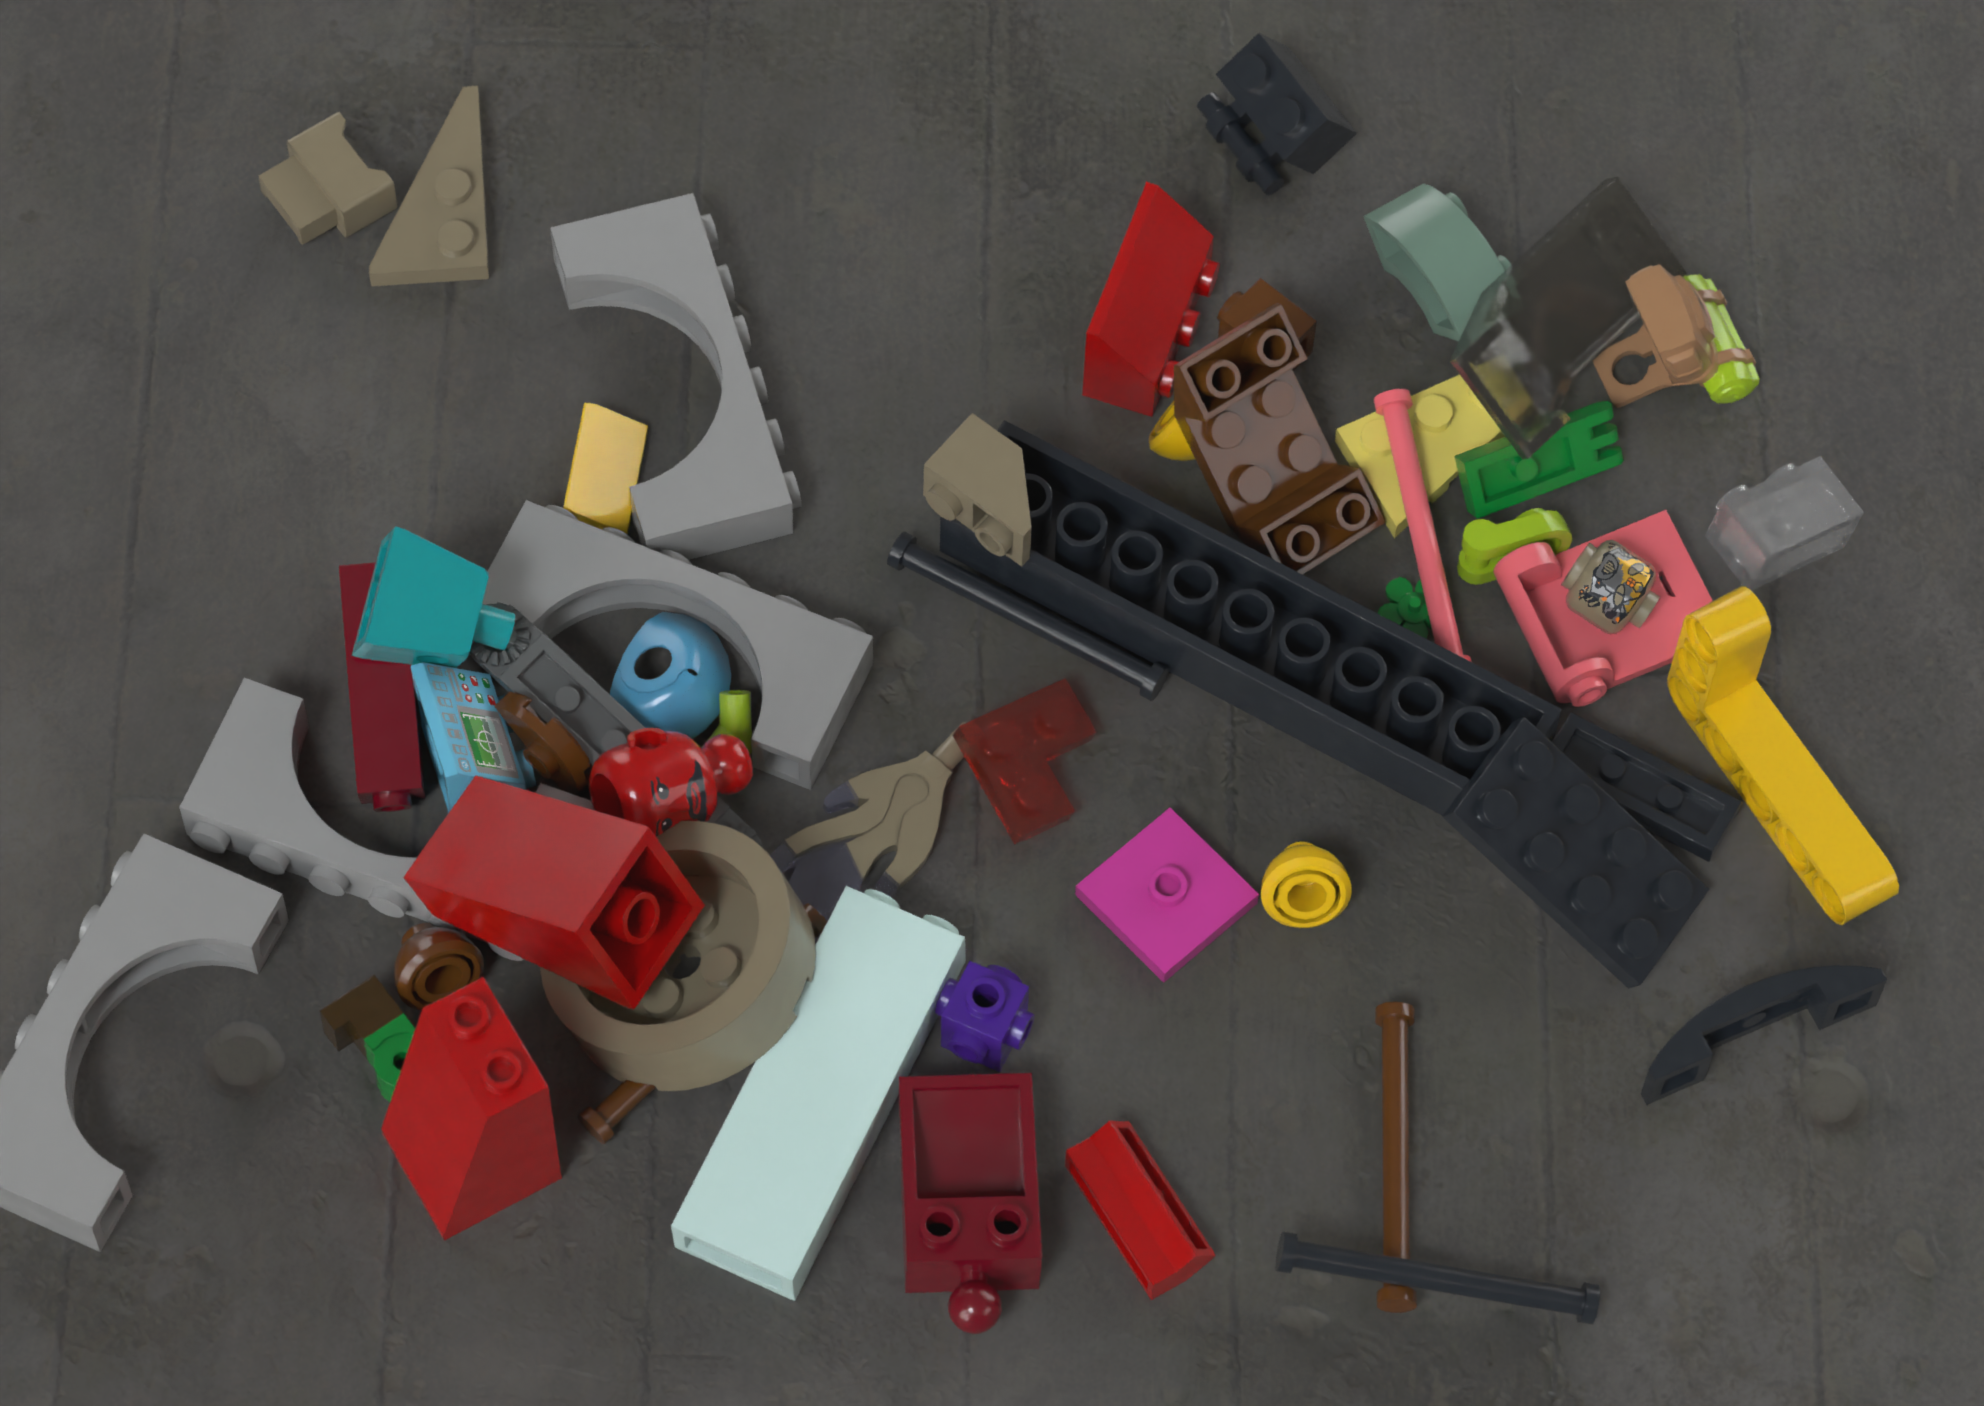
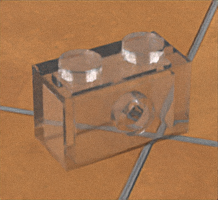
M1821 456L1799 466H1796L1794 463H1788L1774 471L1766 481L1749 489L1746 485H1740L1727 492L1717 502V513L1705 536L1743 586L1752 591L1844 548L1862 518L1864 511Z

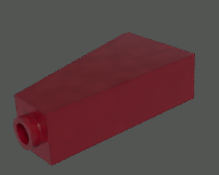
M376 562L339 565L357 794L361 804L373 803V811L376 812L407 810L412 808V799L426 798L421 724L411 672L412 665L352 656Z

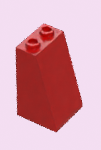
M477 775L472 779L403 877L434 917L635 1010L705 906L648 826Z
M484 977L422 1008L381 1131L445 1241L562 1179L549 1087Z

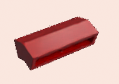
M1108 1121L1091 1137L1066 1150V1169L1151 1300L1187 1281L1216 1256L1129 1121Z

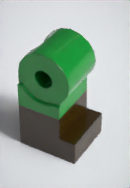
M373 975L319 1011L323 1031L337 1051H341L354 1042L374 1068L381 1095L390 1102L415 1028L378 978Z

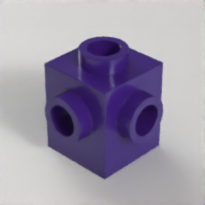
M969 960L959 981L953 978L948 979L936 1004L935 1014L941 1016V1047L952 1051L955 1055L968 1062L980 1063L1000 1072L1012 1048L1020 1050L1031 1031L1035 1014L1028 1011L1029 986L1023 984L1015 973L998 965L983 967Z

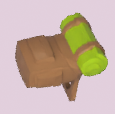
M1658 264L1639 270L1630 276V279L1625 281L1644 324L1637 333L1592 356L1593 364L1614 407H1623L1663 388L1700 384V386L1704 387L1711 400L1715 403L1728 404L1741 400L1758 386L1760 378L1754 367L1756 361L1750 349H1745L1725 308L1727 301L1721 290L1716 289L1711 279H1704L1700 274L1684 277L1681 275L1673 276ZM1632 354L1646 358L1654 354L1657 362L1648 366L1646 375L1638 383L1626 385L1614 378V367L1624 356Z

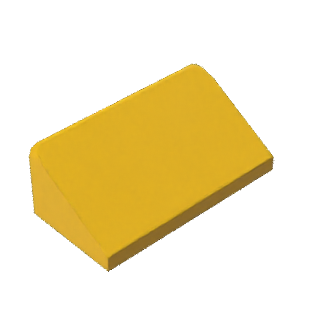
M584 402L563 508L571 512L581 522L599 529L605 527L615 528L628 535L632 516L629 487L638 484L648 426L600 405Z

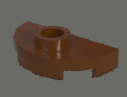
M509 691L494 707L527 747L523 751L527 762L541 776L547 779L552 778L562 791L582 797L589 790L590 777L589 774H584V771L590 766V760L582 747L555 717L545 724L529 705L532 699L520 693Z

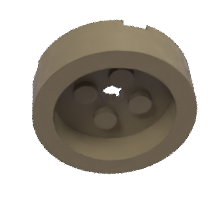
M680 821L656 837L705 906L635 1010L624 1007L540 967L543 987L552 1009L589 1058L601 1070L625 1083L627 1079L637 1083L654 1085L658 1091H681L704 1087L722 1081L757 1061L781 1039L797 1016L793 1009L803 991L805 982H812L815 970L816 948L811 921L800 899L774 860L758 843L745 834L730 827L702 821ZM685 954L686 957L701 958L700 965L693 974L683 979L673 978V972L681 962L680 955Z

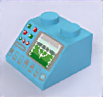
M424 662L411 666L421 728L448 813L475 775L524 790L536 786L533 768L523 755L525 749L514 751L509 733L514 731L494 707L505 695L497 697L490 674Z

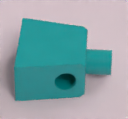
M395 526L381 541L352 656L411 665L424 662L457 668L467 659L472 641L505 650L514 628L515 613L482 604L489 578V573L484 568L408 530Z

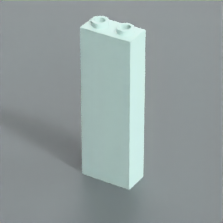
M848 886L845 887L815 945L816 959L812 982H805L803 991L793 1009L797 1016L781 1039L755 1062L671 1225L675 1248L793 1301L796 1300L899 1095V1077L909 1075L938 1017L935 1014V1008L943 987L949 978L957 979L966 961L965 937L959 935V931L954 925L934 915H925L922 919L901 910L899 904L893 898L873 889H866L862 893Z

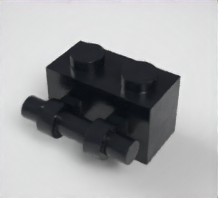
M1258 33L1216 73L1236 100L1226 106L1216 92H1211L1201 98L1197 104V108L1207 119L1205 128L1217 143L1225 142L1238 159L1236 167L1248 182L1255 181L1265 195L1274 194L1284 184L1285 180L1275 169V166L1282 160L1315 174L1357 134L1291 49L1261 33ZM1251 121L1255 123L1266 137L1261 144L1256 145L1244 129Z

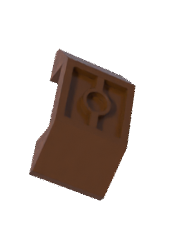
M1275 303L1174 365V416L1228 526L1246 546L1303 575L1384 524L1385 520L1361 469L1337 463L1292 368L1307 360V356L1282 304Z

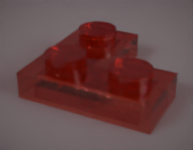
M1065 678L960 725L952 736L1014 845L1068 821L1075 810L1047 761L1090 742L1097 732Z

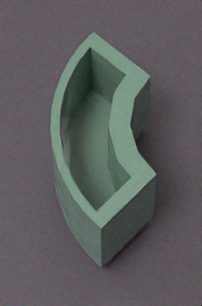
M1423 183L1363 216L1384 270L1395 276L1409 290L1424 312L1433 333L1463 343L1523 309L1515 291L1519 284L1515 269L1506 257L1502 255L1496 256L1487 240L1469 219L1462 201L1454 193L1450 192L1444 195L1439 190Z

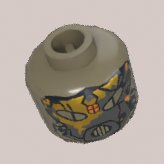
M1607 540L1598 547L1588 543L1561 584L1569 590L1566 596L1567 607L1598 629L1610 635L1623 630L1628 622L1640 628L1660 596L1651 591L1656 579L1655 568L1649 562L1614 540Z

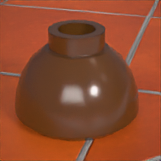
M420 923L408 929L401 940L402 947L398 952L394 965V979L398 994L407 1006L416 1010H422V1008L481 978L484 969L482 953L473 941L462 933L445 927H436L431 923Z

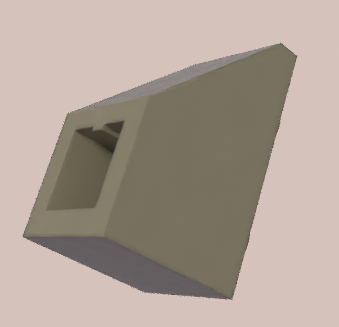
M972 413L925 462L923 495L926 497L930 507L938 515L950 521L957 519L975 532L978 541L989 552L996 556L1006 555L1020 566H1023L1030 559L1031 519L1022 448Z

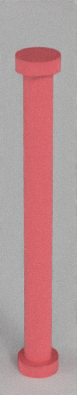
M1407 389L1388 390L1374 398L1376 413L1384 416L1434 642L1472 662L1470 656L1463 654L1408 413V409L1413 405L1411 394Z

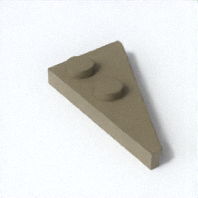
M478 86L463 87L369 265L371 287L489 279L481 112Z

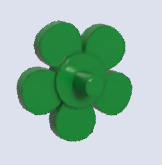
M1398 577L1391 580L1386 586L1385 592L1387 599L1391 603L1381 606L1378 614L1401 626L1403 625L1404 628L1427 639V627L1431 630L1432 628L1421 580L1417 582L1415 592H1413L1410 581L1406 578Z

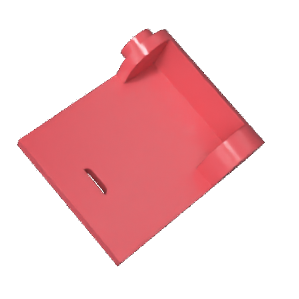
M1667 510L1556 555L1551 546L1545 542L1522 546L1504 556L1493 570L1499 586L1556 701L1559 703H1572L1574 707H1582L1594 703L1605 695L1607 689L1671 664L1684 618L1713 601ZM1607 540L1617 541L1655 568L1656 579L1651 591L1660 596L1657 604L1640 628L1628 622L1623 630L1611 635L1603 632L1571 611L1566 604V596L1569 590L1561 585L1588 543L1598 547Z

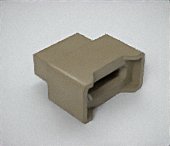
M339 111L287 141L289 158L258 176L262 194L274 205L297 235L302 245L335 226L347 238L398 208L393 180L386 171L371 169L366 166L345 139L346 119Z

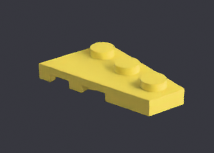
M1499 357L1411 396L1413 405L1408 409L1428 501L1434 503L1448 490L1449 483L1459 475L1455 455L1506 437L1527 418L1529 404ZM1373 412L1337 428L1335 442L1349 465L1361 469L1382 513L1385 524L1395 538L1408 526L1384 416Z

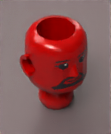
M642 728L628 735V743L615 746L596 759L589 777V793L594 811L648 826L657 837L680 821L708 822L717 807V792L724 795H733L742 791L752 779L753 766L748 749L738 737L719 734L706 741L701 748L686 734L670 730L664 731L659 728Z

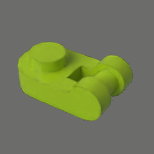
M1542 508L1530 509L1513 520L1497 525L1485 519L1473 520L1464 529L1461 543L1462 550L1460 551L1457 564L1458 575L1465 582L1474 585L1497 580L1493 573L1494 567L1510 552L1531 543L1545 542L1551 546L1556 555L1570 547L1573 541L1572 534L1559 512L1545 511Z

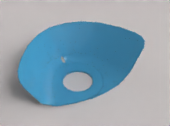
M661 612L647 620L628 645L613 678L610 695L645 728H659L664 731L679 732L693 739L706 730L720 713L719 692L729 690L732 676L728 655L719 637L707 624L685 614ZM655 647L668 649L671 653L672 661L664 674L652 680L641 679L635 674L634 667L641 654ZM687 669L694 670L698 675L690 674Z

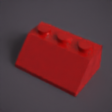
M1149 182L1145 184L1086 332L1082 392L1083 396L1153 417L1160 396L1171 398L1174 392V365L1179 363L1174 360L1180 345L1191 347L1201 316V312L1194 311L1200 295L1207 298L1211 296L1220 268L1219 262L1211 260L1214 236L1159 185Z

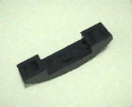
M1833 965L1793 970L1746 985L1706 1007L1672 1036L1651 1064L1641 1096L1646 1105L1704 1081L1713 1057L1712 1049L1805 1009H1808L1818 1029L1822 1030L1875 1007L1880 999L1887 978L1881 968Z

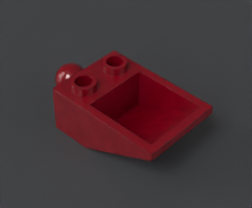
M1032 1073L899 1077L905 1293L952 1292L948 1301V1313L953 1324L961 1331L969 1334L984 1333L995 1326L1001 1315L1002 1303L996 1290L1039 1289L1042 1245Z

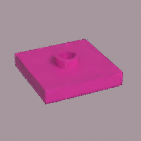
M1168 808L1079 882L1075 889V895L1163 983L1257 905L1259 894L1171 808Z

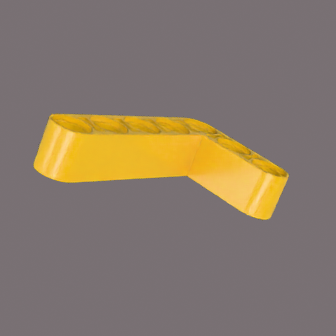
M1740 586L1684 618L1667 677L1669 693L1681 715L1824 912L1836 924L1844 925L1898 894V879L1885 854L1756 680L1771 635V625L1766 610L1759 598L1746 586Z

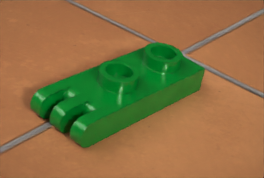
M1608 401L1596 402L1455 455L1467 512L1478 519L1622 464L1624 458L1621 447L1608 446L1619 440L1617 426L1612 423L1602 424L1614 418L1612 403Z

